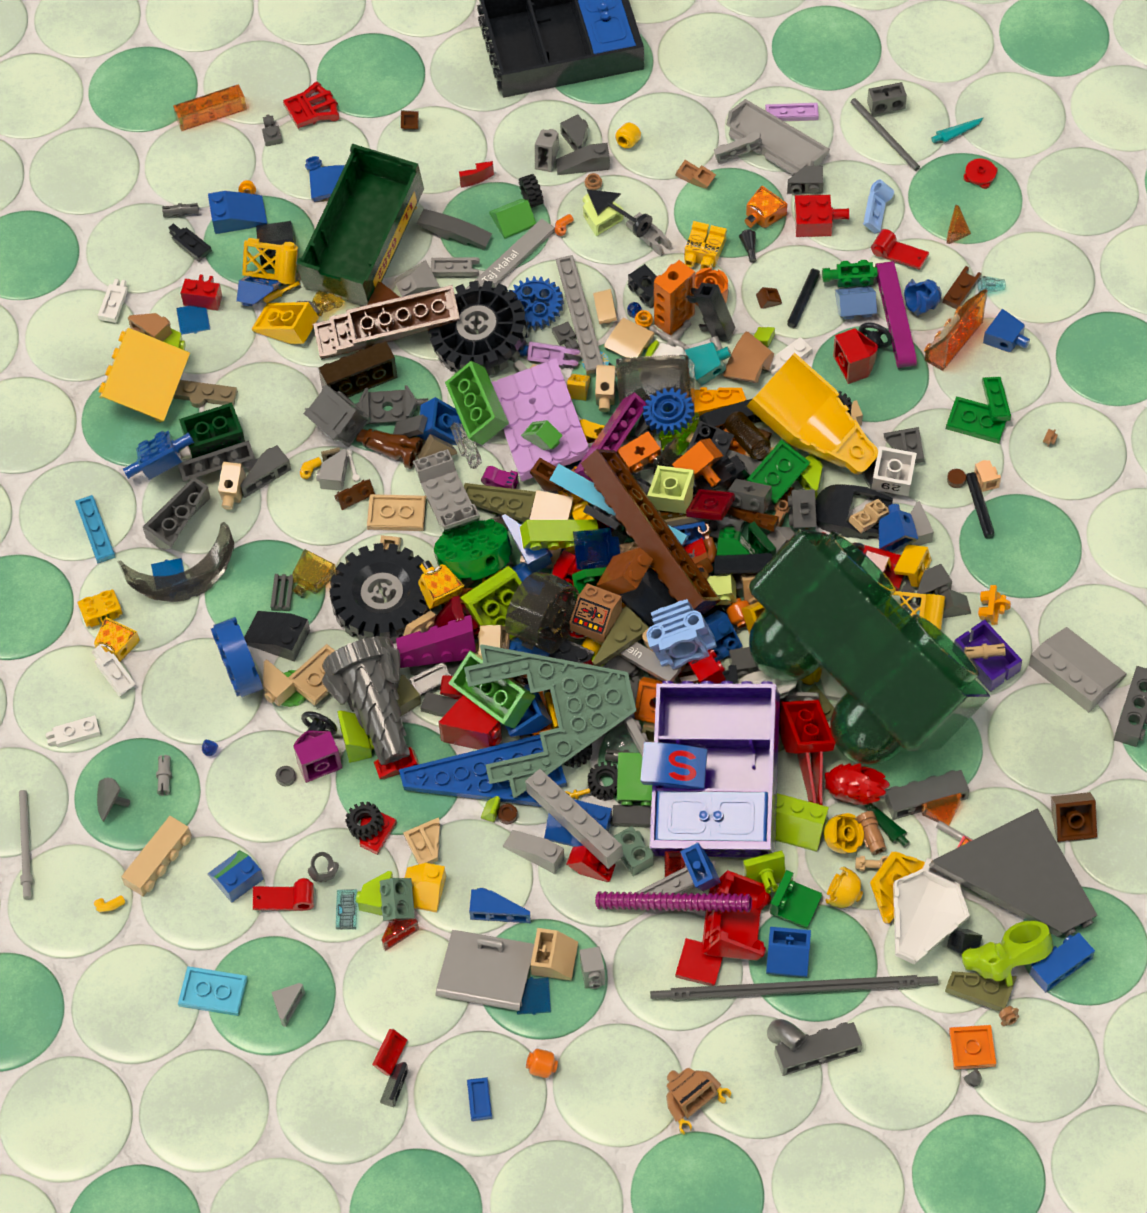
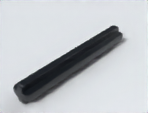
M812 268L787 321L789 327H797L819 278L820 271L818 269Z
M975 472L967 473L966 480L984 537L992 538L995 532Z

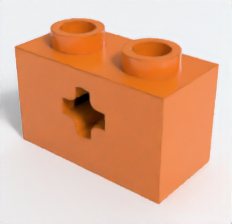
M648 431L619 448L617 454L631 473H637L646 464L654 463L659 459L661 448Z

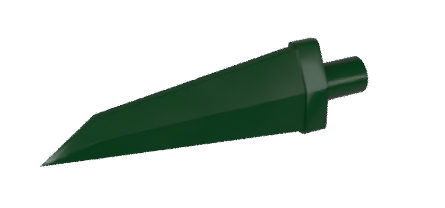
M869 803L865 805L867 811L874 812L878 825L892 843L898 841L904 848L910 844L905 838L907 832L874 804Z

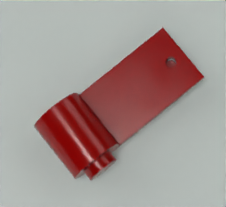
M882 229L871 245V250L875 256L919 270L929 256L928 251L897 242L896 235L888 229Z
M307 878L298 879L293 887L253 886V910L306 911L314 907V884Z

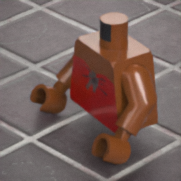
M706 524L707 530L705 532H702L700 526H698V531L704 536V540L700 538L684 547L706 579L708 578V573L714 569L712 564L715 562V556H717V548L713 538L709 535L711 529L708 524Z

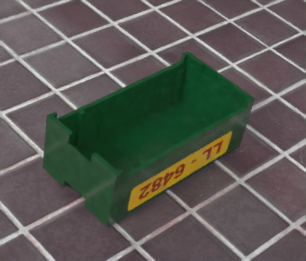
M352 143L348 160L304 254L296 262L304 288L323 294L329 292L347 298L348 302L360 306L368 304L378 281H383L424 191L418 163Z

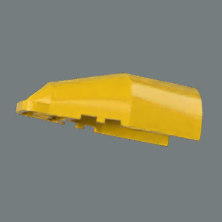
M795 352L747 405L754 414L788 444L842 468L847 467L854 474H862L878 456L877 447L866 437L857 421L852 419L848 413V407L843 405L839 399L837 390Z

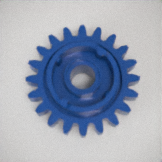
M664 388L663 393L657 390V396L650 395L651 401H645L646 406H643V417L646 425H650V430L656 429L657 434L663 431L666 436L668 431H670L674 435L675 430L681 433V427L687 429V423H692V417H695L692 398H688L687 393L681 394V389L677 390L676 393L673 388L670 389V392H667L666 388Z

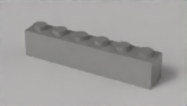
M541 769L525 781L527 793L608 869L623 857L622 845Z

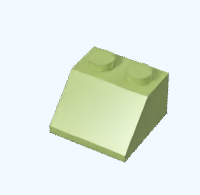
M657 466L647 495L657 510L686 514V510L693 499L694 470Z

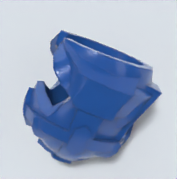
M911 279L904 290L906 306L917 316L926 313L930 309L934 310L942 296L940 286L938 287L935 281L929 279L919 283H915Z

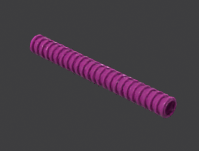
M598 891L595 897V904L597 909H602L603 907L604 910L608 908L610 910L614 908L616 910L620 908L622 910L626 908L628 910H632V908L634 910L639 908L640 910L645 908L646 910H651L652 908L654 911L657 909L659 911L663 909L665 911L669 909L675 911V909L678 911L682 909L684 911L688 909L690 911H694V909L700 911L702 909L703 912L706 910L709 912L713 910L715 912L719 910L721 912L725 910L727 912H731V910L733 912L738 910L740 912H744V910L750 912L752 898L750 894H746V896L744 894L739 896L738 894L733 896L727 894L725 896L724 893L721 895L715 893V895L712 893L708 895L706 893L702 895L700 893H696V895L694 893H690V895L688 893L683 895L682 893H677V895L671 893L670 895L668 892L665 894L662 892L659 894L653 892V894L650 892L646 894L644 892L640 894L638 892H634V894L632 892H628V894L622 892L620 894V892L614 893L613 891L610 893Z

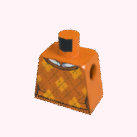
M761 186L747 203L746 225L752 228L757 223L763 228L769 227L787 215V203L764 186Z

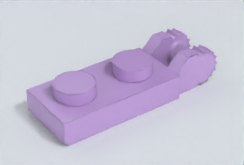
M530 341L527 360L545 363L557 359L559 365L578 366V361L565 359V353L579 355L580 350Z

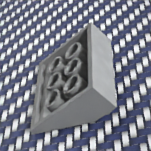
M1065 627L1044 641L1031 654L1029 661L1031 668L1088 713L1127 675L1126 672L1068 627Z

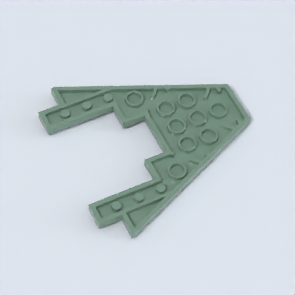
M483 644L480 645L483 663L464 667L468 687L527 674L531 693L549 689L551 691L559 728L539 732L544 752L486 764L489 783L493 784L509 780L513 798L527 790L525 781L536 771L541 769L548 775L636 711L629 675L625 671Z

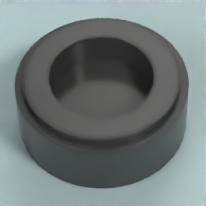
M290 766L278 768L275 774L276 780L281 786H290L296 779L295 771Z

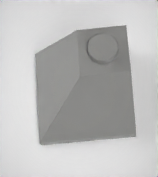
M426 260L395 278V284L402 297L440 288Z

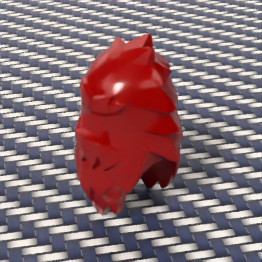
M851 763L846 765L840 764L831 769L830 772L825 773V789H828L835 799L846 803L850 802L854 805H867L879 801V796L886 794L884 789L888 788L890 783L884 779L886 776L882 772L862 766L861 763L851 765Z

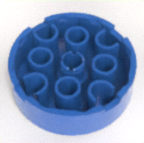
M236 617L214 624L211 632L236 696H241L242 698L263 690L260 677L240 626L237 624Z

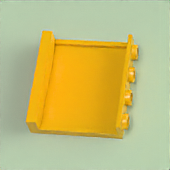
M127 328L125 331H121L118 339L121 343L119 348L114 349L111 357L114 361L112 366L108 365L105 375L107 379L99 387L98 392L101 393L99 398L108 399L153 417L156 421L163 422L190 353Z

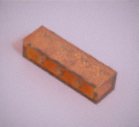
M239 84L173 105L175 117L181 131L247 110L245 97Z

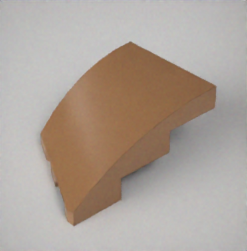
M746 331L733 349L732 357L728 360L723 376L729 379L758 383L761 371L770 370L774 353L751 333Z

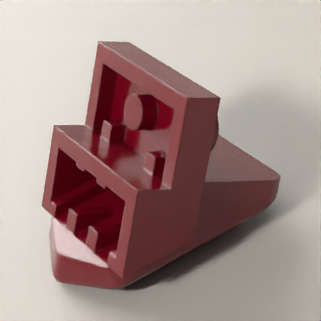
M453 596L438 613L434 623L439 628L448 625L449 621L456 620L458 622L465 620L464 617L471 614L465 604L461 605L460 597ZM471 616L474 638L478 639L480 628Z

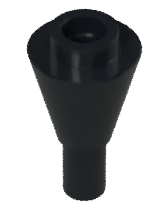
M747 229L742 231L739 239L746 252H748L749 262L753 263L757 261L755 255L756 232Z

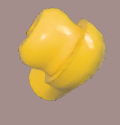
M122 895L106 903L103 898L94 901V906L98 912L113 911L125 904Z

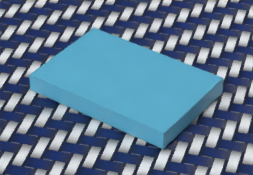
M187 966L178 1006L238 1016L248 978L246 975Z

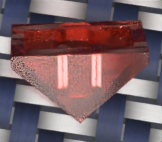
M416 918L389 922L381 939L383 949L385 951L418 931L419 926Z

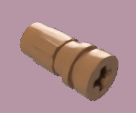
M867 811L858 815L856 820L858 824L861 823L863 826V840L866 847L870 849L872 855L884 852L886 846L883 836L878 829V821L874 812Z

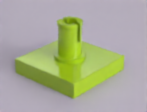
M782 850L743 860L745 877L763 883L766 893H771L770 888H772L773 892L777 891V883L781 882L785 874V856Z

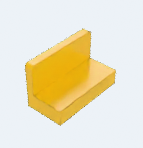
M907 545L894 569V573L907 575L911 586L919 587L923 573L928 569L932 561L928 547Z

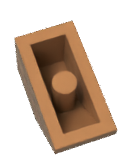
M157 313L130 315L128 317L131 329L162 342L172 334L170 321Z

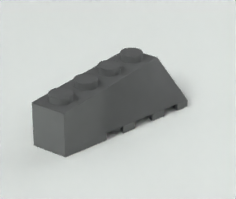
M193 477L143 526L146 539L158 548L171 549L188 520L210 499L208 486Z

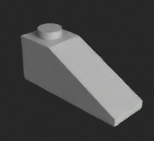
M512 830L503 844V848L553 874L556 873L565 858L563 847L548 839Z

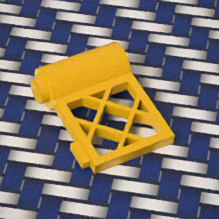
M248 238V241H244L242 275L278 280L284 284H293L296 282L298 247L292 242L276 245L259 242V239ZM248 246L255 247L259 253L252 256L248 252ZM266 250H276V256L270 259L265 253ZM260 255L268 261L262 266L256 261V258ZM253 262L258 269L256 271H248L247 265ZM270 264L275 269L274 274L267 273L264 268Z
M887 590L883 629H887L886 633L898 634L899 631L924 633L927 638H937V635H941L945 596ZM891 595L900 596L904 602L897 608H894L891 604ZM914 597L921 598V606L914 611L908 602ZM906 604L912 613L903 619L897 610ZM894 613L902 620L896 626L888 625L889 617ZM915 615L919 620L918 628L909 627L905 621Z

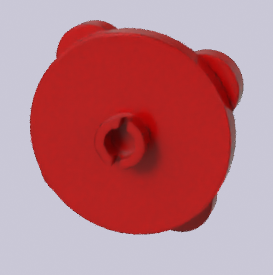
M974 159L967 164L963 179L965 182H971L980 185L983 189H987L995 179L998 169L987 159Z

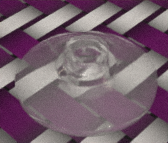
M624 724L606 733L605 740L608 749L619 751L626 749L629 752H639ZM627 734L628 737H622L621 735Z

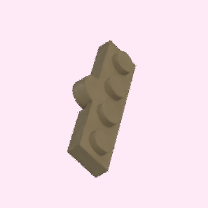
M180 380L173 398L189 400L195 408L202 407L205 401L219 405L232 402L234 406L238 391L237 387Z

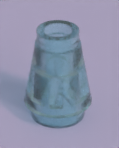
M983 276L978 279V291L986 294L1005 290V279Z

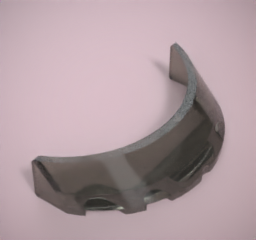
M222 522L217 539L208 554L199 563L184 572L170 576H151L131 569L121 560L117 562L126 582L137 592L154 600L178 602L203 594L213 586L220 576H223L230 561L232 551H234L235 543L229 526Z

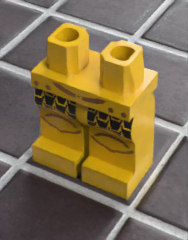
M693 221L692 230L684 251L685 264L692 268L695 263L701 264V269L716 267L726 242L727 229L711 225L709 230V224Z

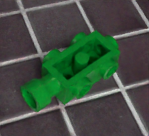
M860 260L858 263L842 261L836 265V269L831 270L830 268H822L823 283L837 280V287H866L874 285V278H877V267H873V262H868L867 260Z

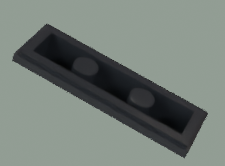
M771 553L715 556L714 574L773 571V555Z

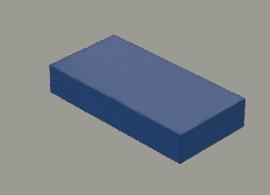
M488 1077L468 1079L471 1121L492 1119Z

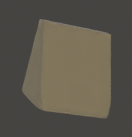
M340 448L322 451L323 462L338 453Z

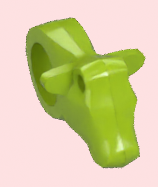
M1038 921L1016 923L1004 933L1001 943L989 942L979 948H970L964 951L962 963L966 970L976 971L985 979L989 978L994 981H1002L1004 979L1007 987L1012 986L1011 971L1013 967L1038 962L1048 957L1052 952L1053 941L1049 928L1046 924Z

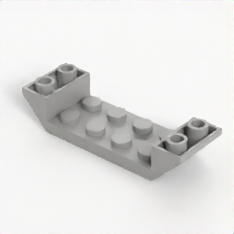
M448 449L413 461L421 487L442 533L480 519L475 504L471 503L456 472Z

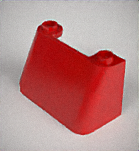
M727 870L719 878L721 883L710 888L708 894L712 893L715 895V893L721 895L724 893L725 896L727 894L732 896L734 894H738V896L740 894H744V896L750 894L752 908L750 912L745 910L744 912L739 910L737 912H733V910L731 912H727V910L721 912V910L709 912L706 910L702 953L715 957L757 961L764 956L766 951L764 942L758 940L760 912L770 903L771 895L766 893L763 883Z

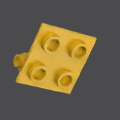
M113 589L77 601L86 627L99 625L98 618H100L103 624L102 616L105 615L107 617V614H109L112 620L123 615Z

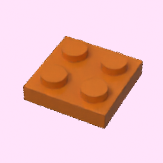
M991 1025L949 1028L954 1070L996 1067Z

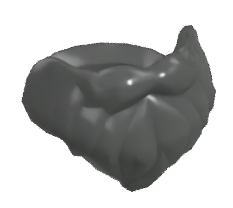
M318 852L311 859L308 874L315 882H326L335 877L339 863L334 862L330 854ZM323 856L327 859L328 872H317L315 861L318 857Z

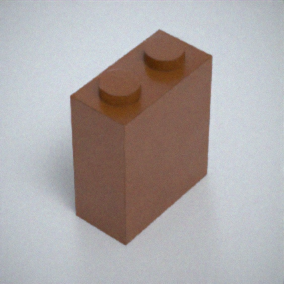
M640 547L613 556L596 586L617 595L637 589L653 559Z

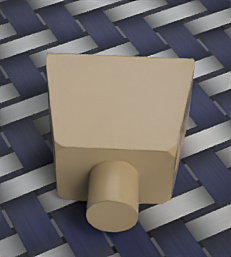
M597 365L595 397L596 404L599 405V411L609 412L610 405L615 404V366Z
M223 462L218 492L223 500L222 508L231 510L233 509L234 502H241L242 492L240 485L246 478L242 464Z

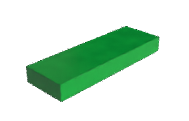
M983 377L982 385L992 422L1010 421L1011 413L1001 377Z

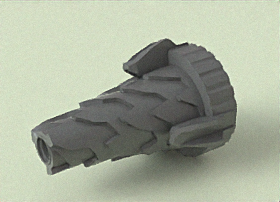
M381 636L365 638L349 643L328 655L323 662L325 675L322 678V683L340 705H344L348 701L349 707L355 712L360 726L364 728L366 735L370 736L381 765H387L388 763L408 757L410 753L404 739L406 732L400 718L401 710L397 701L399 695L394 684L399 682L400 653L398 649L394 648L392 640L389 637Z

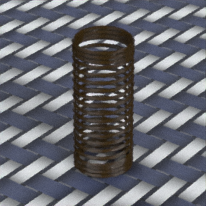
M736 411L727 417L725 421L726 430L734 435V439L751 458L761 459L768 454L771 443L743 412Z

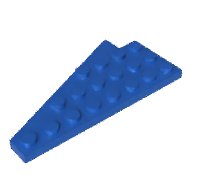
M540 735L399 769L403 788L407 791L490 800L495 796H499L500 802L542 807L527 793V790L513 798L509 780L490 784L486 770V764L544 752ZM562 765L547 775L560 788L567 786Z

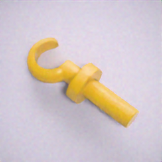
M590 788L581 791L575 789L573 793L565 791L571 798L575 797L576 799H579L581 795L591 793Z

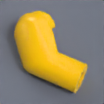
M317 457L302 464L300 476L303 479L310 478L313 469L321 466L320 458Z

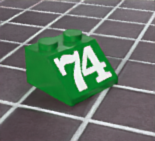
M725 527L724 530L720 529L717 555L756 554V550L740 531H735L736 529L731 527Z

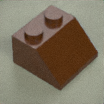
M1091 792L1051 796L1052 819L1057 842L1097 838L1096 800Z

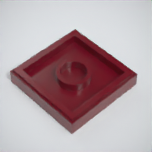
M699 489L686 510V517L722 521L735 500V494L732 492Z

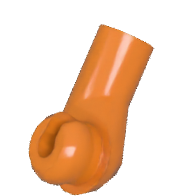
M567 214L556 221L555 233L557 235H565L567 231L566 225L574 221L571 214Z

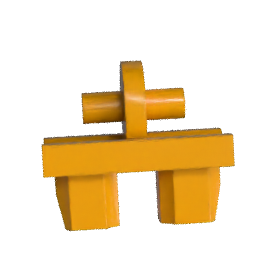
M990 585V590L981 591V603L988 604V607H980L978 615L981 620H990L992 625H998L999 614H1004L1005 610L1010 609L1011 602L1006 599V595H1001L997 592L996 585Z

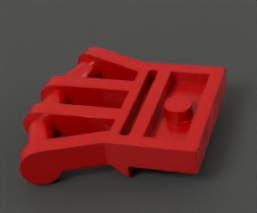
M318 81L314 82L304 92L283 100V105L298 129L311 123L315 124L319 120H339V113L337 112L338 102L336 99H333L331 91L323 88ZM314 92L319 93L317 95L310 97ZM325 100V102H323V103H320V104L315 105V106H313V107L311 106V105H313V104H315V103H318V102H320V101ZM326 109H330V112H321Z

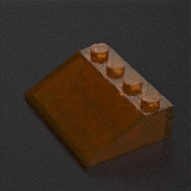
M983 289L967 300L962 307L959 306L956 309L954 317L947 320L944 329L938 331L934 341L928 343L925 347L924 361L944 371L983 323L988 290Z

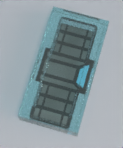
M357 889L337 890L336 930L356 929Z

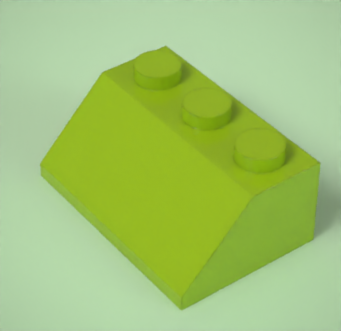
M777 793L776 841L817 852L828 818L829 807Z

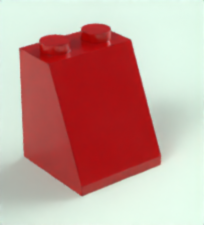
M465 695L438 722L440 738L444 743L480 750L499 745L502 741L500 722Z

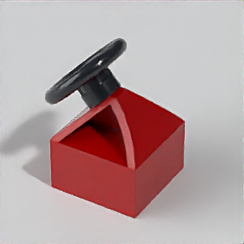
M868 322L860 325L858 330L854 328L835 335L833 357L848 384L869 377L875 364L878 348L889 347L893 342L892 334L885 327ZM866 328H874L877 331H869ZM881 335H886L887 342L882 341Z

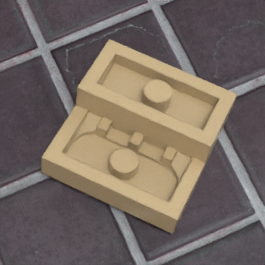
M622 318L612 331L604 347L637 363L643 350L648 348L655 333L628 319Z

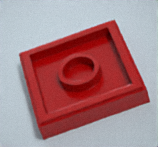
M686 938L675 977L708 986H715L723 957L709 956L702 953V942Z

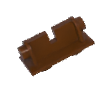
M363 479L351 488L341 492L338 491L334 497L339 502L341 510H344L370 497V494H375L370 479Z

